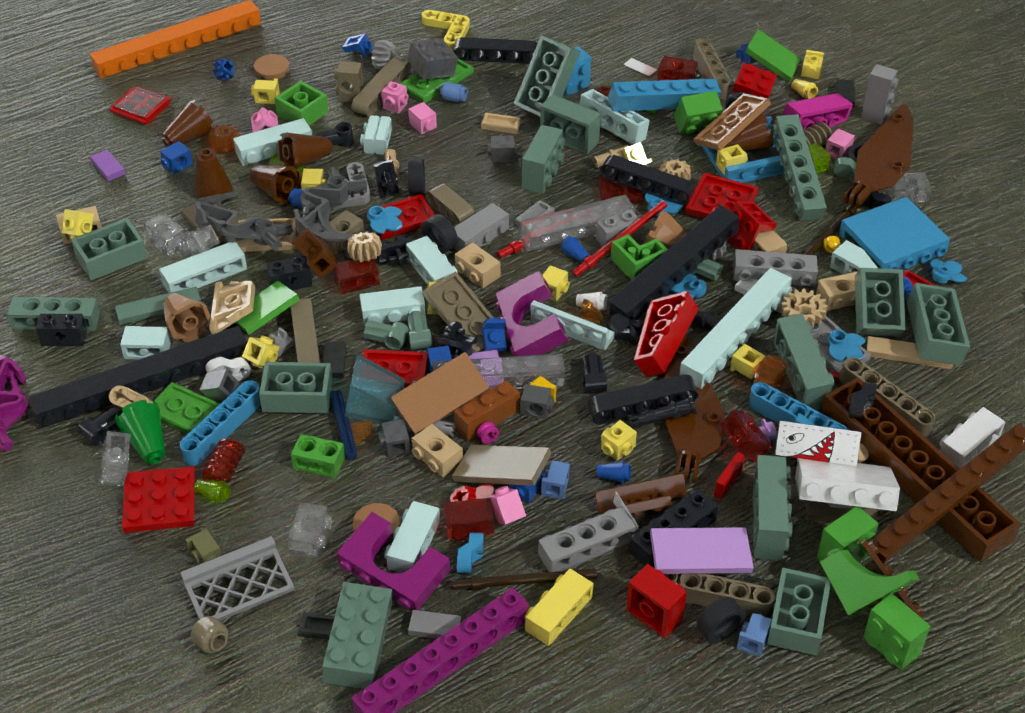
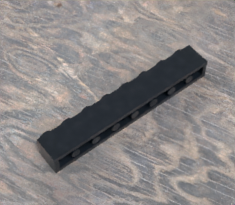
M722 205L718 206L609 300L610 314H622L629 320H638L649 308L651 300L666 296L670 289L676 284L681 283L686 275L695 271L701 262L707 260L717 248H721L731 236L737 234L739 231V216Z

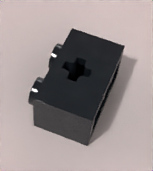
M305 255L266 263L270 286L276 281L281 282L291 290L312 286L310 267L307 265V257Z
M40 314L36 326L41 346H84L87 328L83 314Z

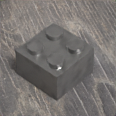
M436 38L434 40L410 42L407 61L422 79L454 76L458 57L442 39Z

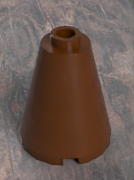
M191 99L187 102L162 133V141L167 147L178 141L182 144L188 143L215 129V126L211 127L210 125L213 121L201 105L197 107L194 104L195 100Z
M761 113L724 148L737 144L743 151L771 148L773 146V135L771 129H768L766 126L768 121L765 115Z
M286 132L280 134L282 138L277 142L280 162L283 161L285 166H293L296 169L329 156L332 151L331 141L327 137Z
M208 148L198 152L193 187L195 197L199 199L215 194L232 192V184L216 152Z
M257 165L251 170V182L278 203L289 204L288 197L294 188L302 189V175L293 166Z

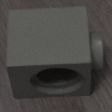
M525 384L521 397V415L546 419L548 411H552L554 406L551 388Z

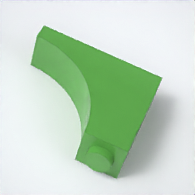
M839 548L826 553L827 558L820 561L848 615L858 614L885 599L891 593L894 594L919 580L915 570L906 571L895 576H884L874 573L863 567L849 550H839Z

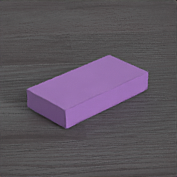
M108 150L90 156L91 162L107 181L125 174L124 168Z

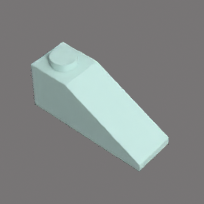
M847 240L832 253L830 267L843 275L858 272L860 268H877L862 248Z

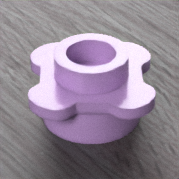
M761 419L762 426L758 427L760 438L762 440L765 439L767 445H771V440L777 438L775 425L772 421L766 422L765 419Z

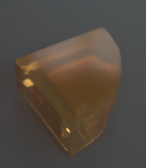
M583 299L581 303V318L601 323L603 319L601 311H598L591 301Z
M372 420L350 424L355 445L363 443L365 438L373 431Z

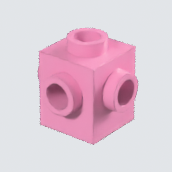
M390 81L381 91L383 109L399 114L408 104L407 86Z
M263 107L258 112H255L251 118L253 132L279 125L277 115Z

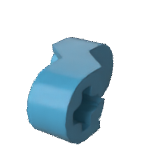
M470 533L469 543L458 549L457 573L471 574L472 563L483 557L484 533Z

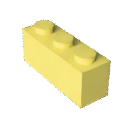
M569 569L564 575L561 574L556 579L554 586L542 594L537 605L527 610L524 617L525 631L549 646L592 599L594 583L572 569Z

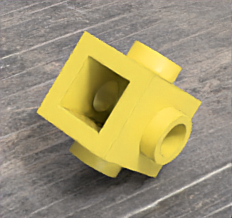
M65 209L61 233L70 234L69 238L73 239L91 232L94 214Z
M261 336V338L249 337L242 357L251 361L253 366L263 368L265 362H275L277 360L280 347L273 344L274 340L266 336Z
M619 420L612 427H608L603 431L601 435V449L606 455L618 461L624 455H629L633 448L636 447L637 432Z

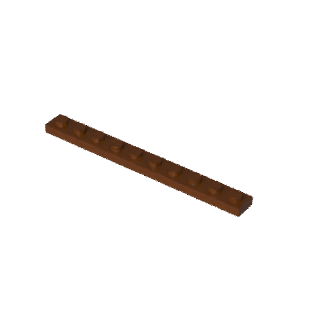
M1020 424L1015 425L872 538L871 541L880 551L877 554L878 558L882 562L891 559L1025 451V428Z

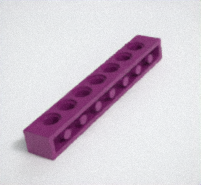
M512 587L351 698L353 713L398 712L525 623L524 617L528 610V602Z

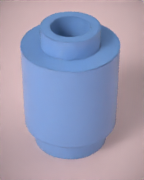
M447 81L444 85H441L440 95H442V99L460 103L461 101L465 102L468 89L464 85Z

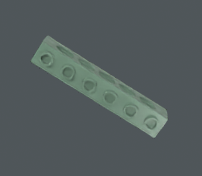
M799 115L776 116L775 122L771 126L772 135H775L776 149L780 152L781 166H784L785 180L790 186L789 193L790 197L794 200V211L798 214L800 221L822 219L827 206Z

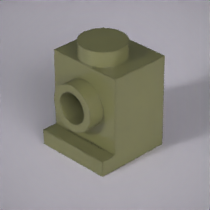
M207 529L185 539L188 554L190 557H193L196 564H202L222 556L220 547Z

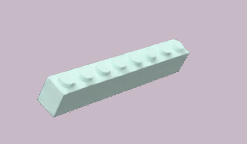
M770 268L681 362L679 375L687 374L692 376L695 386L699 389H702L706 383H711L718 370L721 371L725 367L727 360L732 358V355L741 345L743 346L747 343L749 336L758 331L760 324L768 320L771 312L779 308L783 297H787L788 292L791 293L792 278Z

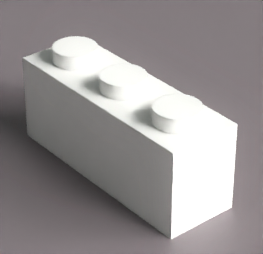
M982 407L977 413H971L964 424H958L951 435H945L939 443V446H941L940 451L961 469L1001 436L1005 421Z

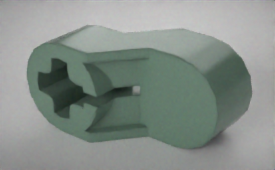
M847 157L836 159L834 162L835 175L847 178L854 184L856 162Z

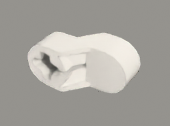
M217 357L210 360L205 366L207 372L227 370L238 381L247 378L251 373L247 360L242 357L232 360Z

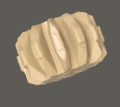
M671 158L670 161H664L660 165V171L686 180L691 178L690 165L686 164V161H679V158L677 160Z
M368 231L365 233L360 232L348 238L347 251L349 257L353 258V261L360 260V262L367 260L369 262L370 259H376L377 256L381 255V240L375 233H369Z

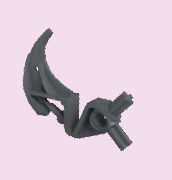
M331 167V171H327L329 177L327 183L317 187H307L300 195L303 209L302 218H300L298 209H294L295 224L299 234L308 228L325 242L348 241V238L352 237L353 234L339 233L330 226L329 216L331 208L329 204L342 205L348 199V192L367 190L366 179L347 181L346 178L340 176L339 171L335 170V167Z
M235 192L215 194L196 200V224L203 229L206 223H212L216 226L217 231L225 235V240L229 242H238L246 238L254 239L256 244L269 245L274 251H278L279 247H282V242L277 236L291 235L293 233L291 223L275 225L269 219L258 216L238 223L239 212L223 208L221 205L223 200L236 197Z

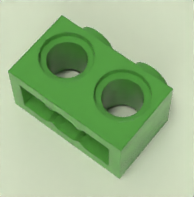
M300 434L291 453L293 469L336 478L345 459L344 445L337 441Z

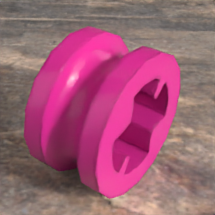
M489 421L480 425L477 429V435L484 444H489L496 440L499 430Z

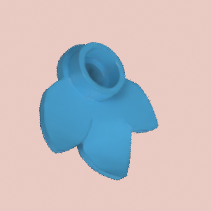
M648 193L645 195L648 211L662 200L667 204L663 211L669 214L678 213L683 207L681 204Z
M373 206L367 213V219L371 222V229L378 234H383L386 229L397 231L403 227L402 222L397 218L402 212L399 208Z
M933 259L930 263L933 274L932 278L939 283H947L948 280L955 282L967 280V277L961 274L963 267L958 262L946 261L944 263L940 259Z
M688 274L681 283L676 284L670 291L676 294L688 291L693 299L702 297L706 292L707 286L705 281L697 279L695 275Z
M836 329L827 337V343L830 346L828 352L838 362L849 357L862 360L863 354L859 346L863 345L866 340L860 335L854 333L846 334L843 330Z

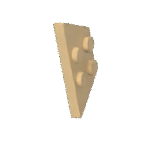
M231 281L230 285H223L222 282L215 283L209 326L212 335L222 331L253 311L255 285L252 281Z

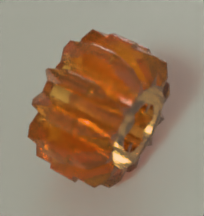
M231 124L216 125L215 128L210 129L208 140L212 150H217L218 153L225 152L226 154L227 151L233 152L235 149L233 138L239 137L240 134L237 127H232Z
M765 356L763 361L760 362L759 367L756 368L754 384L763 382L778 389L787 373L785 361L777 356Z

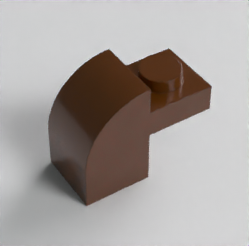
M308 228L292 240V244L307 257V265L321 278L336 266V259L330 247L322 238L319 239Z

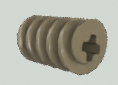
M817 122L803 130L809 151H814L825 145L832 136L831 129L824 122Z

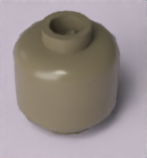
M206 616L194 624L191 631V640L202 651L211 654L225 647L229 633L226 626L219 620Z

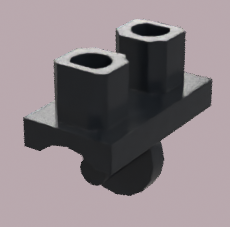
M388 160L375 163L373 167L379 197L385 198L390 194L399 193L398 179L395 174L393 161Z
M402 234L396 236L392 243L381 240L382 250L381 255L378 256L379 264L383 265L396 261L398 266L403 265V259L409 257L406 251V244L412 242V238H406Z
M453 321L449 326L445 327V333L441 337H434V343L441 344V347L449 346L450 354L455 353L457 347L458 356L464 352L470 356L472 355V345L478 343L477 336L465 334L462 324Z

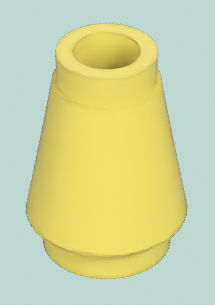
M795 79L791 84V88L804 99L815 98L818 93V87L815 83Z

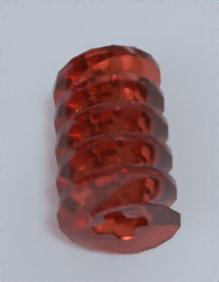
M225 438L219 440L202 472L204 481L212 487L225 488L226 483L231 481V476L234 475L235 469L239 465L238 462L241 461L242 455L246 451L245 447L234 439Z

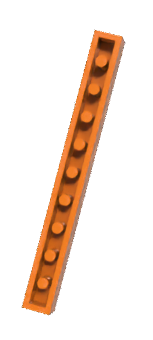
M247 0L90 53L92 66L102 79L260 25V12L251 0Z

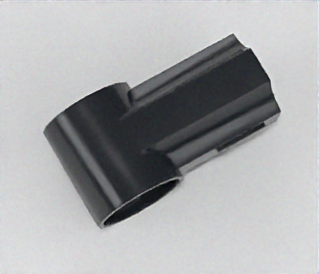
M340 122L334 129L315 134L316 136L327 137L331 141L332 146L339 144L341 147H348L354 142L352 126L348 122Z
M588 353L587 356L583 357L584 392H607L606 372H603L602 357L597 355V353Z
M114 406L95 419L88 417L79 424L78 432L93 446H99L107 439L108 433L118 427L115 422V416L118 414L119 417L123 412L118 406Z

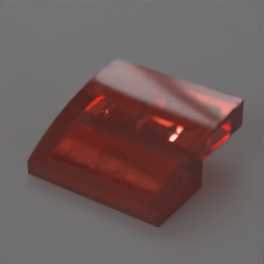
M600 173L598 183L601 204L631 205L642 202L643 197L640 190L608 180Z

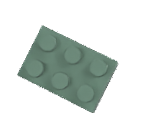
M553 94L541 105L540 126L545 125L562 129L565 146L588 155L599 143V112Z
M545 125L540 126L522 158V189L544 194L546 188L550 187L553 175L557 174L559 164H562L565 154L562 153V149L565 144V138H563L562 129Z
M128 218L71 239L75 256L90 280L147 259L144 240Z
M860 268L856 273L857 335L899 337L905 331L903 269Z
M265 362L259 393L262 412L328 413L333 382L331 363Z
M782 568L767 642L768 645L817 656L831 584L828 577Z

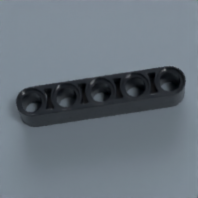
M459 37L455 41L453 52L462 61L530 64L538 43L529 40Z
M609 155L600 169L601 175L608 180L681 205L689 202L695 189L694 184L689 180L617 155Z
M685 374L599 394L590 398L588 405L593 422L596 424H606L629 418L628 415L669 405L668 402L671 400H683L688 398L689 395H692L693 400L696 401L698 392L692 376Z

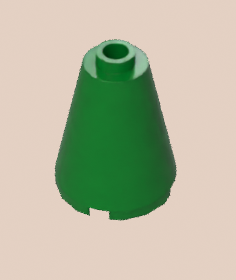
M146 400L132 402L122 408L123 413L119 417L116 414V425L145 463L157 464L162 461L166 454L160 408L155 401H152L153 403H147Z

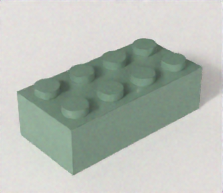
M541 35L514 104L541 117V105L552 94L562 98L581 51Z
M915 283L906 302L919 358L961 365L970 349V344L955 289Z
M803 313L777 319L774 345L796 399L814 410L822 409L824 396L831 392L832 386H834V379L832 374L828 373L826 369L825 357L819 353V344L817 339L813 338L811 334L810 322L805 320Z
M758 455L753 479V558L782 560L784 551L789 549L792 523L789 522L788 518H791L792 505L787 500L791 496V485H787V481L790 480V467H786V457Z
M343 582L322 666L323 683L365 689L375 682L392 607V589Z

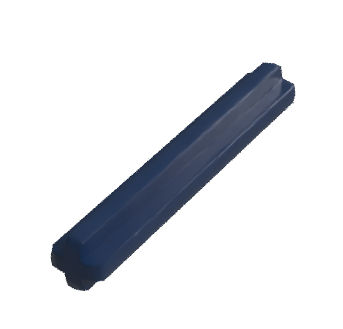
M332 390L330 398L341 443L344 445L345 458L347 460L356 459L357 450L342 391Z

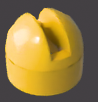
M829 236L824 239V248L828 253H833L840 246V240L836 236Z

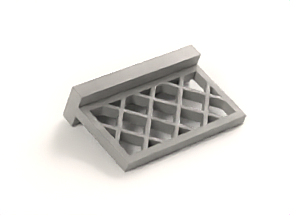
M272 536L180 572L184 588L199 619L204 617L202 612L206 604L218 608L216 614L211 617L221 621L295 590ZM274 557L276 565L273 570L262 567L264 560ZM248 567L255 571L251 579L239 576L241 569ZM259 571L271 575L267 584L255 581ZM225 576L232 579L228 589L216 585L219 578ZM274 577L284 579L287 584L279 589L271 587ZM236 580L248 584L244 594L232 590ZM199 586L209 588L205 598L194 595L192 589ZM252 586L264 589L260 597L248 596ZM213 590L225 593L221 603L209 600ZM229 595L241 599L238 606L232 608L225 605Z

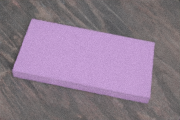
M746 527L651 528L650 536L655 569L660 570L663 574L752 573L754 567Z

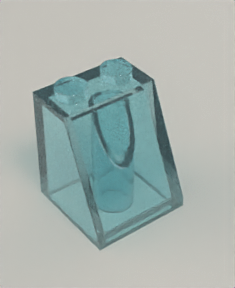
M356 355L344 416L377 423H385L403 418L391 401V397L405 389V379L361 355Z

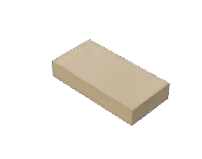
M485 113L481 129L517 134L521 118Z

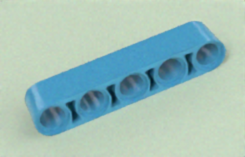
M246 381L242 383L181 440L180 449L186 465L195 466L200 464L260 407V386L257 382Z
M758 382L751 387L750 408L780 424V421L793 423L798 413H800L816 426L848 430L841 423L766 383Z

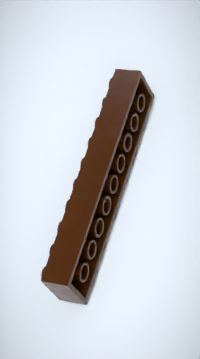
M857 377L826 394L821 413L841 423L850 431L861 432L860 443L868 450V458L877 466L891 467L899 487L915 502L918 503L960 470L959 467L877 394H875L873 406L863 410L862 418L848 416L852 393L862 390L863 381ZM981 487L937 521L980 562L1014 542L1021 526L1018 520Z

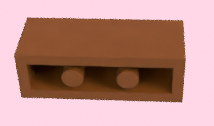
M505 380L454 410L455 429L467 441H470L478 436L477 429L483 423L490 421L496 425L520 411V392Z

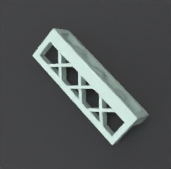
M535 300L531 303L532 323L536 324L555 314L564 326L568 337L604 351L614 339L615 332Z

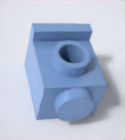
M561 461L551 462L550 469L545 470L544 477L542 478L541 495L564 499L569 481L570 464Z
M752 613L750 622H744L742 631L739 634L737 649L761 657L772 619L766 618L761 614Z

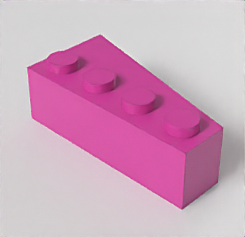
M839 93L787 103L782 116L798 114L803 130L817 122H824L831 128L848 119L853 104Z

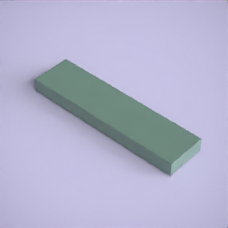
M197 286L117 305L115 309L119 324L122 325L163 315V303L166 297L173 293L201 302Z

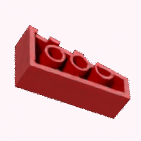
M688 291L650 301L634 361L645 377L665 373L699 308Z

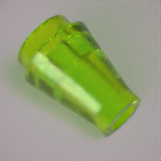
M198 479L194 486L195 492L204 495L215 503L225 502L230 495V486L225 481Z

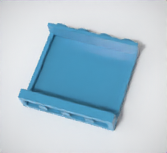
M769 116L766 117L768 121L766 126L768 129H771L772 117ZM775 135L773 136V146H772V147H775V146H776ZM702 146L722 178L744 183L785 174L784 166H781L779 155L751 162L747 160L746 163L725 167L724 175L716 165L718 150ZM759 150L745 151V152H746L747 157H748V153L755 152V151H759Z
M908 197L843 219L839 232L843 239L852 237L882 269L905 270L936 257H941L946 254L950 238Z

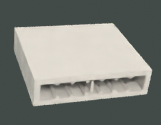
M801 458L797 459L795 480L799 499L897 511L900 487L891 467L857 463L856 467Z

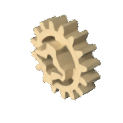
M795 289L794 294L788 292L787 297H783L781 311H783V317L803 313L805 320L810 322L811 327H814L815 322L821 324V320H825L828 305H825V299H820V294L813 295V290L807 293L805 289H802V292Z

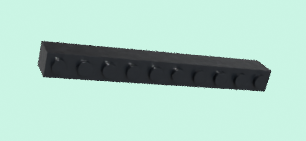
M237 326L29 396L39 427L42 429L112 405L113 403L109 400V394L115 386H124L139 394H144L167 386L171 382L176 383L207 372L205 366L212 359L223 357L232 360L242 357L247 341L241 329Z

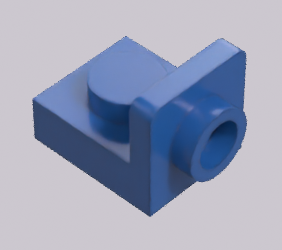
M361 34L349 37L342 48L345 53L360 51L365 58L368 57L373 46L367 35Z
M490 318L485 320L481 328L484 351H506L505 319Z

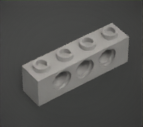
M735 249L733 281L759 280L772 268L791 277V285L815 287L818 275L816 255Z
M622 506L611 509L602 515L588 518L580 524L566 527L558 533L546 535L538 540V555L549 572L563 571L630 543V538L636 531V525Z

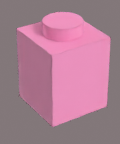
M424 102L408 109L409 124L421 135L437 128L436 113Z
M837 129L827 140L825 155L834 159L846 157L849 148L853 145L855 135Z
M504 486L496 489V494L489 496L498 523L506 525L526 516L517 489Z

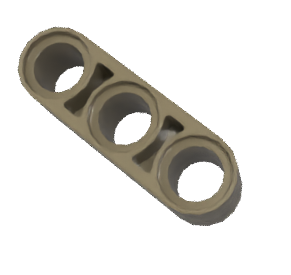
M444 183L428 190L425 194L428 203L454 226L475 214L472 206Z

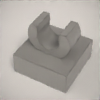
M278 328L277 332L269 335V338L274 340L273 344L280 347L278 357L295 346L294 340L282 328Z

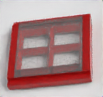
M133 86L112 105L110 112L146 125L167 108L172 99L142 87Z

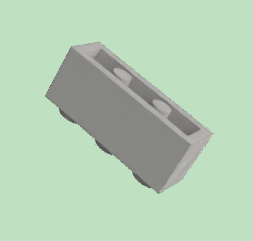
M876 64L870 73L861 119L882 125L884 120L890 117L892 112L890 104L893 103L895 98L893 90L896 89L899 81L896 78L898 70Z
M491 203L454 227L458 236V242L453 248L460 251L472 242L482 247L492 241L495 237L509 229V214L494 203Z

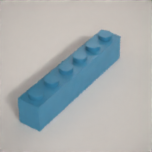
M716 78L613 82L608 100L613 112L676 109L683 96L717 91L719 97L721 90Z

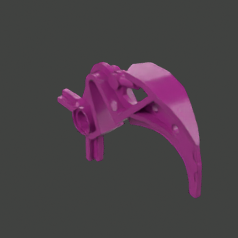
M0 356V449L8 452L14 443L6 434L7 429L21 416L25 415L30 402L23 395V391L15 379L16 377L22 385L26 384V378L21 368L12 359ZM9 379H11L10 384L12 388L10 392L4 391Z

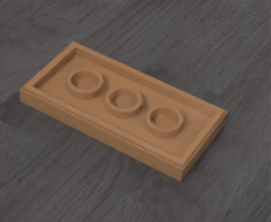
M743 93L693 139L695 144L721 150L771 105L770 100Z
M464 352L393 395L391 401L413 434L417 435L429 425L435 424L454 412V410L485 393L490 387L467 353Z

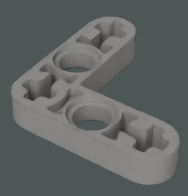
M353 162L347 165L348 181L366 179L367 190L348 192V199L342 205L329 204L331 210L364 205L370 201V189L364 167L361 163Z

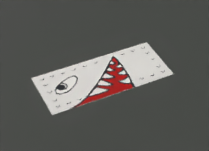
M780 421L775 455L857 467L861 432Z

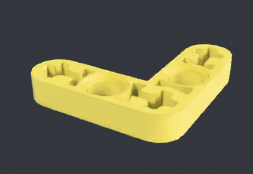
M426 10L422 13V23L424 25L449 29L444 37V42L452 51L454 50L456 39L465 37L470 27V20L464 15Z

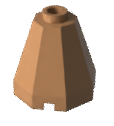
M662 210L643 244L657 238L669 249L685 236L687 232L669 213Z
M177 293L166 297L163 303L165 322L173 339H182L184 342L189 343L203 336L206 332L205 327L207 323L208 325L210 324L211 318L207 306L200 301Z

